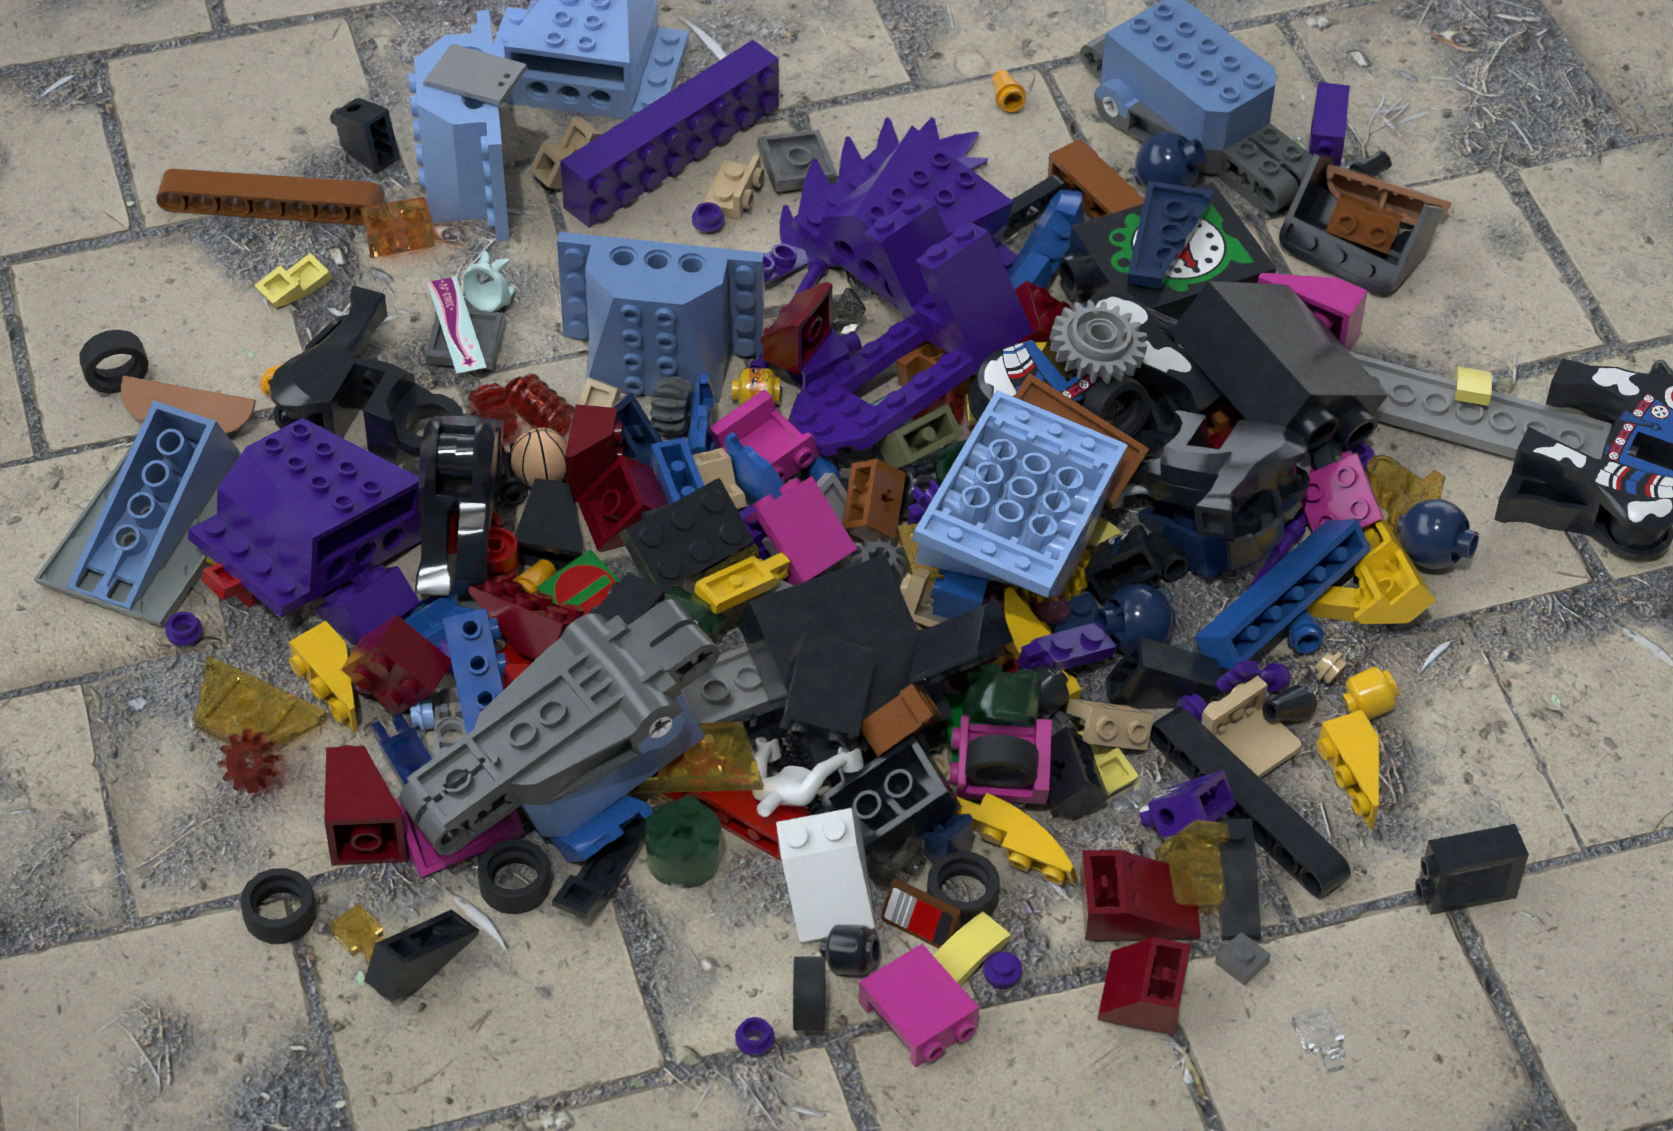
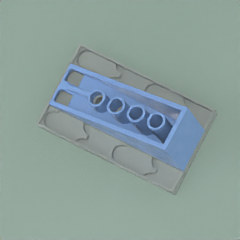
M153 400L135 441L33 580L37 584L46 586L54 591L63 592L86 602L95 603L118 613L144 620L149 624L164 627L170 617L175 614L190 588H194L202 575V570L209 564L206 562L207 555L188 540V529L217 514L218 486L242 452L238 450L215 420Z

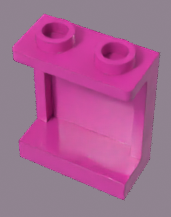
M765 389L709 427L716 449L723 448L726 451L725 437L734 432L744 447L749 445L761 457H764L772 464L783 482L802 468L809 466L819 457L814 437L809 432L804 435L801 434L776 410L773 397Z
M812 476L801 483L797 477L779 488L782 495L776 499H773L771 494L765 496L752 505L755 512L745 517L748 523L758 520L778 554L782 552L791 561L788 569L791 574L782 580L793 586L810 580L857 549Z
M961 715L960 727L952 728L951 749L958 750V762H951L949 782L950 785H957L956 796L962 799L983 800L987 792L1007 802L1046 804L1050 782L1052 720L1037 719L1035 728L971 724L969 723V716ZM985 735H1010L1030 741L1036 745L1039 751L1035 782L1027 787L1018 789L988 788L974 783L965 774L967 745L971 740Z
M923 944L918 945L859 981V1004L867 1013L875 1009L909 1047L911 1051L910 1061L915 1067L926 1061L932 1062L938 1059L945 1049L958 1041L964 1042L968 1040L978 1028V1005Z

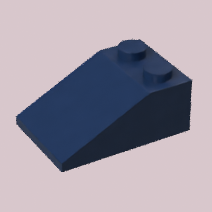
M1158 502L1138 512L1139 519L1151 532H1159L1164 538L1186 552L1189 562L1188 569L1208 578L1217 577L1224 570L1228 569L1226 538L1198 535L1195 512Z

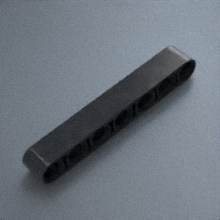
M1181 706L1176 707L1152 723L1151 741L1190 780L1224 770L1237 803L1226 814L1231 819H1252L1255 842L1311 895L1321 898L1350 878L1351 869L1343 855L1188 710Z

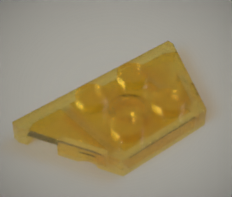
M210 655L207 657L205 662L204 682H201L199 691L200 702L196 706L194 715L195 728L254 757H258L323 725L327 721L325 710Z
M742 721L698 723L705 736L702 740L628 793L763 790L764 783L747 730Z

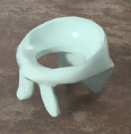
M485 251L482 253L479 263L472 264L466 269L463 278V288L466 300L474 308L480 311L495 312L511 303L515 287L508 286L505 278L499 273L504 266L509 264V260L500 259L489 264L490 255ZM485 273L495 281H489L480 285L477 280V274Z

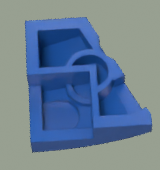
M700 374L694 388L687 440L692 455L716 449L709 428L711 426L710 419L715 400V393L709 374Z
M734 432L728 434L725 437L726 453L731 457L735 482L744 492L746 502L754 504L771 494L773 499L782 495L779 488L785 485L772 464L764 457H761L749 445L744 447Z
M624 795L567 837H551V840L567 862L584 861L606 844L624 834V827L633 819L642 817L646 819L654 811L649 804L637 798Z

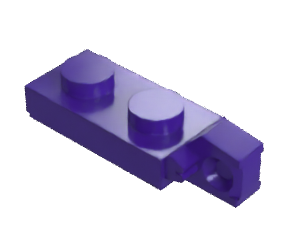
M1098 622L1032 640L1030 644L1021 647L1017 663L1024 672L1029 671L1035 665H1044L1048 668L1054 665L1062 671L1112 657L1116 645Z

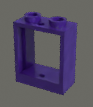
M1318 82L1308 152L1313 156L1314 154L1331 155L1336 158L1334 165L1340 167L1346 134L1350 85Z

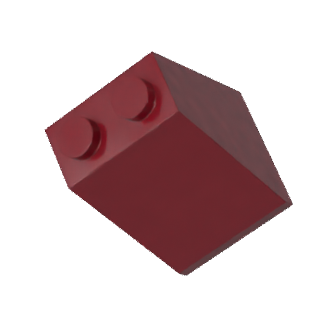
M342 745L340 747H326L324 824L331 866L408 862L402 811L365 746Z

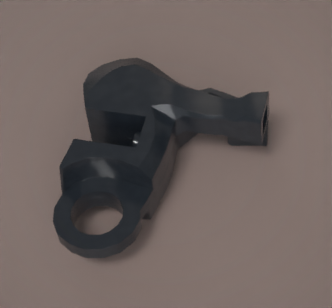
M352 286L349 313L336 317L305 346L304 352L289 359L275 370L269 388L271 400L276 404L273 414L275 424L279 429L303 418L344 438L359 411L362 410L368 451L399 466L400 450L414 457H420L422 436H418L409 430L413 424L421 419L433 418L434 416H464L462 408L454 399L443 394H433L417 385L413 373L391 363L360 357L372 334L388 315L386 298L383 293L358 286Z
M1177 410L1174 415L1173 434L1160 430H1142L1132 437L1149 448L1145 456H1158L1160 458L1141 461L1129 481L1151 484L1155 500L1195 512L1198 535L1226 538L1228 570L1257 563L1274 549L1285 537L1283 513L1307 495L1310 477L1306 470L1297 466L1298 462L1305 459L1308 452L1306 442L1302 436L1292 429L1276 423L1239 420L1219 450L1208 447L1205 415Z
M464 413V416H434L425 426L419 457L421 559L416 575V594L449 596L453 590L454 595L471 596L468 592L469 586L484 585L485 581H489V538L494 500L499 495L501 487L504 420L483 418L479 414ZM458 512L457 556L452 586V576L448 566L450 521L454 514Z

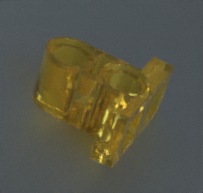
M1387 455L1371 457L1366 468V475L1378 505L1388 511L1387 522L1396 536L1398 535V521L1402 514H1407L1414 505L1421 501L1441 499L1446 477L1437 470H1433L1425 478L1421 479Z
M1195 819L1154 850L1155 860L1169 864L1173 893L1178 904L1211 909L1218 908L1221 905L1225 894V884L1218 846L1230 838L1228 824Z

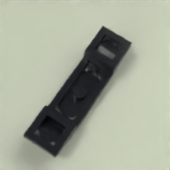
M652 809L654 812L646 819L643 817L633 819L624 827V834L590 856L576 876L570 874L552 900V906L586 920L598 912L617 890L638 857L654 825L658 811Z

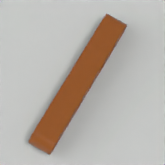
M175 168L164 172L156 196V202L165 211L175 213L370 226L379 221L385 192L378 184L364 181Z

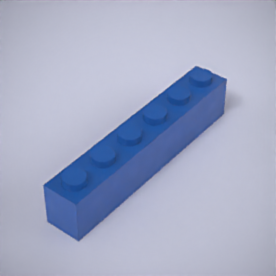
M1326 520L1194 637L1202 655L1218 659V668H1235L1239 662L1250 659L1371 550L1358 520Z

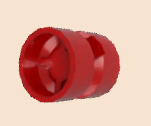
M491 527L489 538V581L501 583L502 579L513 580L520 575L517 539L507 529Z

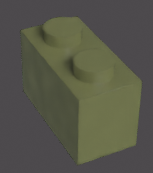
M949 404L896 428L879 440L877 444L886 463L899 468L963 436V433Z

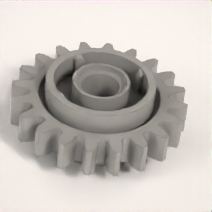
M1088 300L1086 308L1075 302L1073 310L1065 307L1062 315L1056 316L1049 338L1052 340L1050 350L1057 352L1055 359L1057 362L1067 361L1065 371H1070L1074 368L1078 370V379L1082 378L1085 374H1089L1091 383H1095L1098 376H1101L1106 384L1110 383L1111 376L1122 382L1125 373L1133 376L1136 368H1141L1148 344L1145 343L1147 334L1139 332L1141 328L1140 322L1130 323L1132 313L1120 315V306L1118 305L1109 310L1107 309L1106 301H1102L1099 308L1095 307L1091 300Z

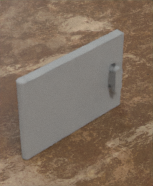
M451 44L425 78L423 84L428 87L501 106L527 70V64Z

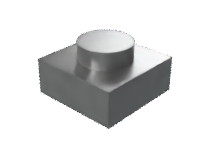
M1240 932L1216 954L1215 964L1245 986L1270 962L1271 954Z

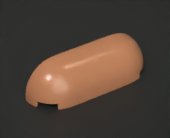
M1329 164L1326 168L1327 186L1336 199L1339 198L1341 193L1400 214L1403 216L1401 222L1416 225L1424 205L1444 208V216L1452 202L1350 169Z
M123 376L121 384V397L125 407L133 416L144 421L154 400L215 420L226 434L242 428L251 418L256 404V400L127 376Z

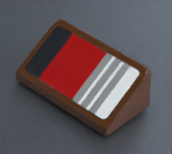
M894 878L884 903L881 920L939 949L960 929L961 910Z

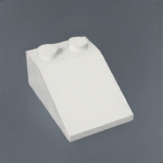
M849 808L776 822L781 860L799 942L802 944L822 940L824 937H828L830 930L838 924L865 925L872 931L876 930L860 818L853 809Z

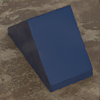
M628 393L612 406L617 408L618 422L624 423L622 444L619 443V446H625V456L649 466L651 464V444L663 442L633 393Z
M951 814L908 844L933 864L942 856L952 852H971L974 820L970 814Z

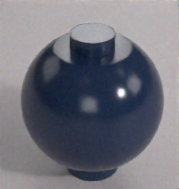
M1173 132L1155 134L1148 138L1137 152L1135 168L1133 169L1134 178L1138 185L1143 186L1145 189H1147L1148 181L1191 187L1198 177L1199 165L1206 163V153L1198 139L1188 141L1184 136Z
M1428 499L1417 503L1407 514H1402L1397 525V534H1400L1401 545L1411 561L1427 569L1437 570L1456 564L1462 557L1471 559L1476 552L1479 542V533L1470 530V523L1465 513L1457 505L1443 499Z
M1129 584L1116 590L1107 599L1104 608L1097 609L1094 615V622H1098L1109 637L1114 636L1117 642L1114 643L1116 649L1126 654L1140 637L1165 644L1175 625L1176 615L1167 598L1156 588L1145 584Z

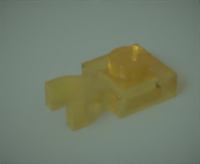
M359 903L328 924L329 933L352 957L359 952L364 954L367 966H369L375 944L385 939L381 938L384 936L382 926Z

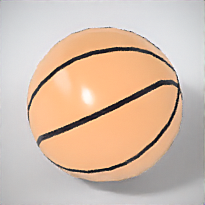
M534 428L520 435L513 445L511 452L512 470L518 478L524 481L526 486L531 488L535 478L562 482L566 477L565 454L567 441L558 432L548 428Z

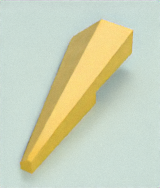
M1384 518L1361 528L1371 548L1355 564V575L1359 578V588L1355 590V598L1359 602V610L1354 612V616L1361 624L1409 623L1436 601Z

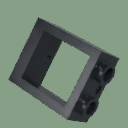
M1516 824L1428 840L1425 855L1420 860L1421 872L1419 879L1415 881V889L1418 899L1421 902H1425L1430 915L1517 898L1529 853Z

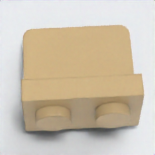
M919 567L912 575L907 573L906 577L903 578L900 590L916 628L924 630L926 626L931 627L948 619L932 614V609L920 606L931 571Z
M1256 676L1246 684H1238L1228 696L1219 702H1211L1202 713L1201 723L1261 778L1297 754L1301 749V741L1279 721L1270 722L1264 717L1262 706L1265 702L1268 685L1259 676Z

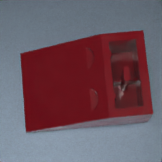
M502 579L501 583L485 581L484 585L469 586L468 592L482 609L486 608L492 619L498 618L501 632L520 654L535 660L550 645L561 638L565 629L574 620L582 617L585 611L581 607L571 604H564L563 606L553 602L554 597L546 593L537 591L529 593L522 590L523 585L509 579Z
M1121 849L1082 850L1080 888L1085 940L1148 939L1151 937L1161 939L1201 938L1194 871Z

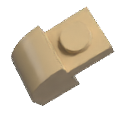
M573 116L561 143H542L529 171L548 188L562 189L560 161L599 137L601 133L582 117Z
M723 448L692 455L704 485L720 477L737 510L747 507L745 494L735 483L731 457Z

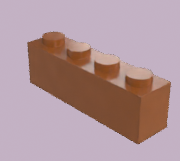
M1081 139L1049 153L1047 177L1057 174L1071 185V191H1081L1084 213L1091 219L1144 203V198L1137 192L1135 187L1129 185L1118 175L1113 167L1104 162L1097 152L1089 148Z

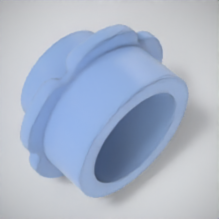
M433 699L421 700L417 705L410 707L414 727H420L423 733H427L426 729L434 728L435 706Z

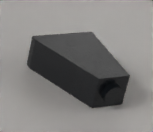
M535 478L514 535L518 543V561L520 565L532 567L539 560L544 559L551 562L556 571H560L584 554L570 484Z
M1140 637L1105 678L1107 698L1110 704L1126 705L1137 709H1175L1179 698L1184 695L1197 694L1207 704L1220 691L1216 684V681L1221 677L1219 675L1218 659Z

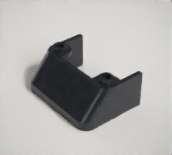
M1314 154L1280 229L1279 240L1281 245L1287 251L1374 293L1388 294L1393 292L1423 258L1445 209L1440 206L1424 205L1413 231H1405L1397 235L1388 254L1326 232L1338 199L1333 196V193L1323 187L1326 182L1327 165H1334L1336 158L1331 155Z

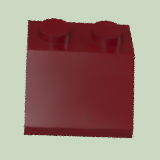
M824 282L799 292L788 305H783L778 318L771 326L768 325L761 335L760 343L763 345L764 361L795 374H800L832 333L833 284Z
M575 405L565 454L567 483L570 484L574 503H577V499L621 455L625 456V446H619V443L622 444L624 423L618 422L617 408Z
M621 455L577 499L595 546L601 552L624 547L625 545L618 534L619 532L641 521L643 512L668 505L652 467L624 455Z

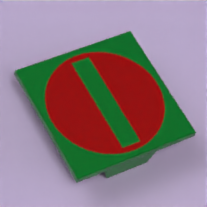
M590 549L538 585L536 589L539 592L554 597L553 602L561 606L571 604L581 607L585 610L584 615H587L594 606H599L607 597L611 586L616 582L619 583L620 580Z

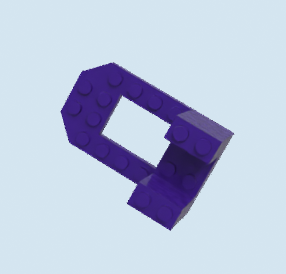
M916 196L903 202L901 207L889 216L878 219L873 227L864 232L904 320L892 325L885 334L875 341L865 344L858 353L848 360L839 362L831 372L821 379L812 381L805 390L797 395L788 421L801 434L804 435L809 432L814 437L818 453L823 456L838 454L840 447L853 445L855 450L870 448L887 436V434L894 431L977 372L989 354L997 349L1015 345L1033 332L989 231L970 222L958 227L953 235L949 236L936 205L920 196ZM926 340L948 352L926 371L916 374L902 388L889 393L875 407L852 393Z

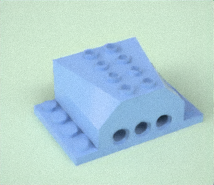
M531 0L527 10L507 7L493 44V55L527 64V70L503 103L627 119L675 88L689 43V31L658 27V3L654 0Z
M489 10L476 11L477 24L471 25L472 33L445 35L414 59L415 73H409L410 93H417V95L410 96L411 112L413 117H419V120H413L414 140L421 141V144H415L416 159L418 165H423V168H418L419 187L426 188L429 223L488 219V228H495L496 241L509 240L498 105L428 87L423 84L425 78L451 44L493 55Z
M996 390L914 530L912 540L920 543L915 563L1020 586L1047 598L1049 595L1054 597L1060 596L1086 549L1106 501L1112 478L1126 453L1128 444Z

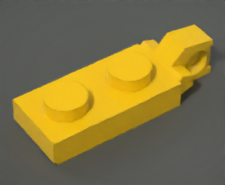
M782 552L766 560L757 559L753 555L697 581L694 592L715 614H718L777 586L780 580L789 575L788 569L791 561Z

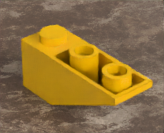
M324 621L289 641L291 651L289 664L298 677L304 676L309 682L314 696L318 700L324 699L328 703L330 711L337 722H344L354 733L358 730L351 677L341 670L348 659L346 642L327 621Z
M1359 710L1323 722L1320 736L1317 740V750L1323 760H1327L1332 767L1338 786L1345 788L1351 798V804L1356 815L1362 816L1370 829L1375 826L1379 808V736L1363 711Z

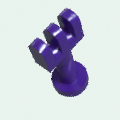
M1243 660L1235 668L1230 669L1226 676H1221L1216 681V684L1221 691L1231 692L1238 684H1246L1256 676H1259L1268 685V691L1280 692L1289 685L1291 675L1289 670L1281 663H1270L1264 670H1259L1256 661Z

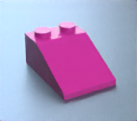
M1260 274L1258 278V283L1288 285L1350 352L1360 337L1368 290L1333 277Z

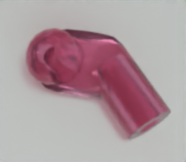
M1057 596L1058 602L1051 598L1048 605L1045 601L1037 602V597H1033L1029 601L1032 612L1040 621H1044L1047 625L1065 621L1071 612L1068 600L1063 596Z

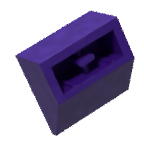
M379 565L372 570L367 567L362 573L351 578L352 583L344 589L337 587L326 593L322 597L324 603L314 610L319 617L327 621L347 641L358 643L363 636L393 616L398 615L401 617L418 605L420 600L399 566L384 568L383 565Z

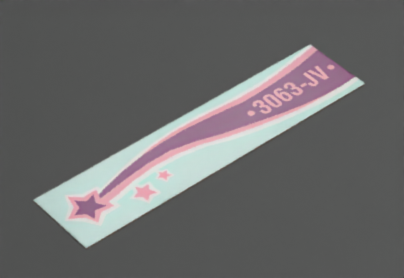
M457 277L427 282L456 374L487 368Z

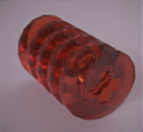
M530 373L524 377L514 378L504 387L502 392L504 404L509 406L515 414H518L533 429H552L562 437L569 431L573 420L574 406L567 403L564 397L558 396V393L554 389L549 388L545 381H540L537 374Z

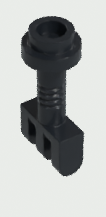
M515 442L510 443L509 453L505 452L502 444V481L499 496L508 504L521 502L526 494L524 481L521 478L515 477L511 467V452Z

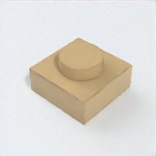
M587 377L578 405L612 407L618 402L622 389L595 378Z

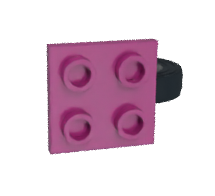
M1332 437L1321 446L1312 449L1315 466L1310 468L1311 473L1308 474L1310 483L1307 495L1300 501L1313 532L1326 520H1358L1360 527L1363 528L1384 519L1358 453L1343 452L1339 444Z

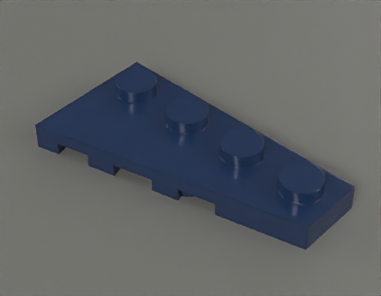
M1148 181L1127 283L1155 288L1162 287L1211 205L1214 197L1213 190Z

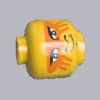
M743 368L739 374V380H732V400H738L739 406H741L765 389L773 397L774 404H780V377H775L773 370L769 368Z

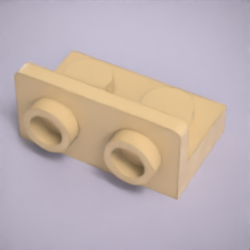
M754 154L749 165L724 160L703 203H715L724 213V217L740 221L745 209H750L752 206L755 188H760L763 183L765 170L761 168V156Z
M1069 698L1066 713L1080 717L1079 724L1085 725L1083 742L1137 750H1146L1148 748L1154 714L1126 705Z

